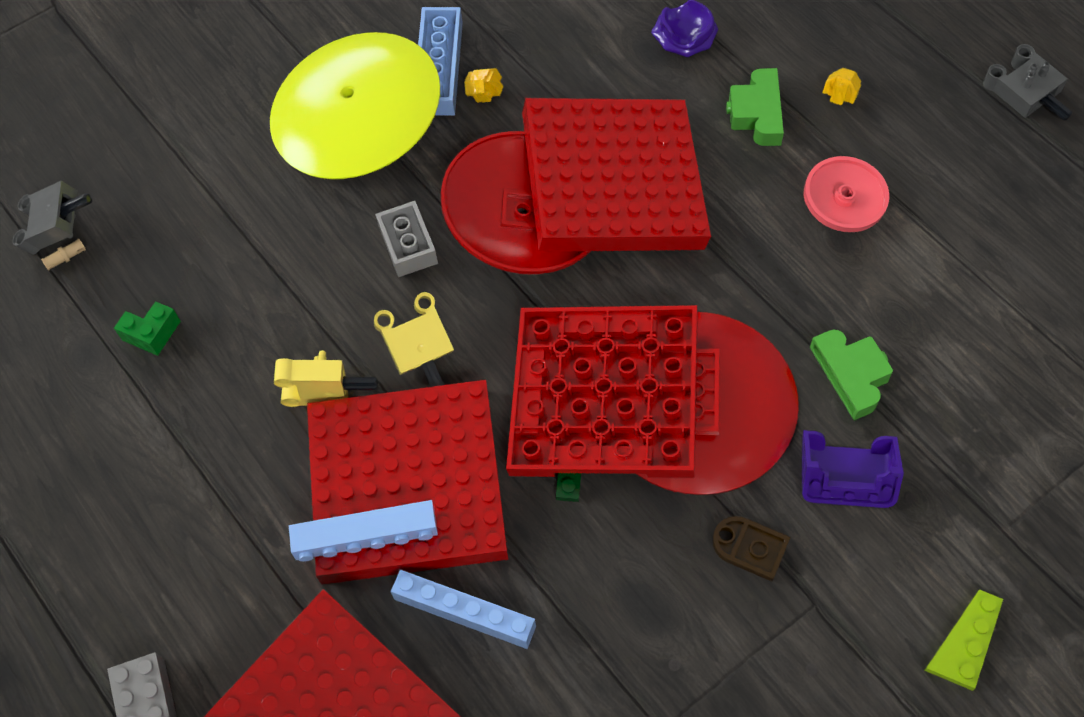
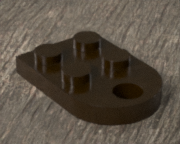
M733 516L722 520L717 525L713 535V547L722 560L772 582L791 537L744 517ZM724 530L729 531L732 534V539L724 541L720 538L719 533Z

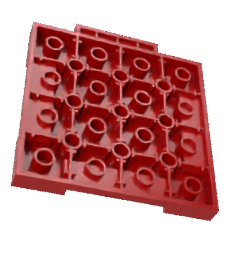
M697 305L521 308L506 466L509 476L555 477V473L647 474V477L695 478L696 435H719L720 350L697 349Z

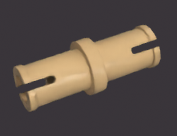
M77 239L63 248H57L58 251L41 260L49 271L64 261L66 263L69 262L70 258L86 249L80 239Z

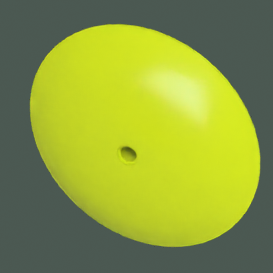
M388 33L355 34L338 39L319 48L302 60L291 71L276 94L270 115V131L276 149L293 168L307 175L324 179L354 178L372 173L391 164L407 153L420 140L436 114L440 99V79L436 66L427 52L419 45L404 37Z

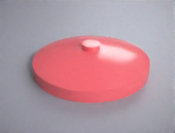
M837 156L821 161L810 171L804 185V199L811 214L825 226L842 232H859L874 226L882 218L888 207L889 190L883 176L867 162L854 157Z

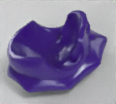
M688 0L677 8L670 9L665 7L658 16L651 33L666 51L690 57L711 47L718 32V27L712 12L705 5L695 0Z

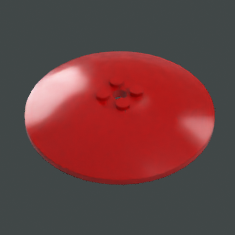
M524 131L501 132L478 139L465 147L450 163L443 178L441 188L443 216L455 239L477 259L508 272L544 274L567 268L590 253V251L539 252ZM524 208L528 213L521 214L518 212V209Z

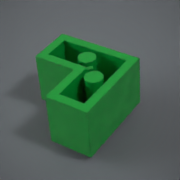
M155 301L144 319L125 311L115 325L114 330L122 341L158 356L181 321L174 309Z

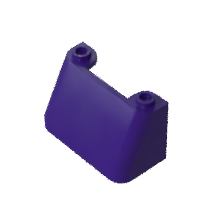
M803 431L802 494L806 501L889 508L896 504L904 475L897 437L880 436L873 441L871 449L825 446V437L822 433Z

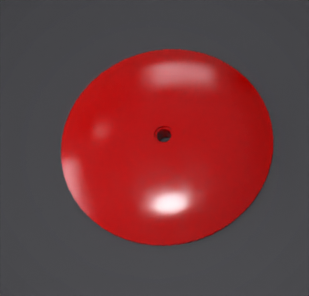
M698 312L697 349L720 350L719 435H696L695 478L647 477V474L637 475L656 486L684 494L708 495L741 488L770 470L782 457L791 442L797 424L799 408L797 387L791 370L781 353L768 339L755 329L733 318L714 313Z

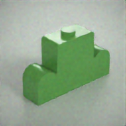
M777 68L754 70L751 74L750 85H732L729 102H726V114H730L731 129L754 130L753 139L756 144L761 146H780L782 144L784 132Z
M830 330L813 337L810 349L853 420H857L876 409L881 396L877 387L888 383L893 369L888 363L887 355L879 349L872 337L864 338L846 346L845 335L839 330Z

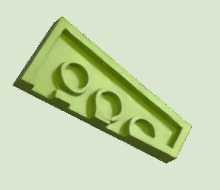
M978 590L924 671L973 691L978 682L1003 599Z

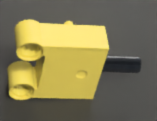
M423 292L417 295L414 301L415 310L419 314H423L422 316L392 328L394 316L387 310H381L374 317V327L381 332L400 375L421 366L431 387L442 386L444 383L433 360L453 352L454 349L434 307V297L430 293ZM426 298L430 302V307L423 309L419 306L418 301ZM380 316H387L390 319V324L383 327L378 324L377 320Z
M323 350L319 352V356L314 357V360L283 358L276 360L274 385L282 388L281 404L288 407L307 406V403L348 398V390H376L378 380L376 377H346L342 360H326V352Z

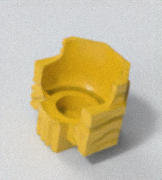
M497 68L468 72L464 82L465 93L467 96H473L477 103L491 102L493 96H500L503 85L500 82L502 76Z
M841 68L829 75L822 93L830 95V102L842 105L844 101L853 104L859 93L861 80L855 71Z

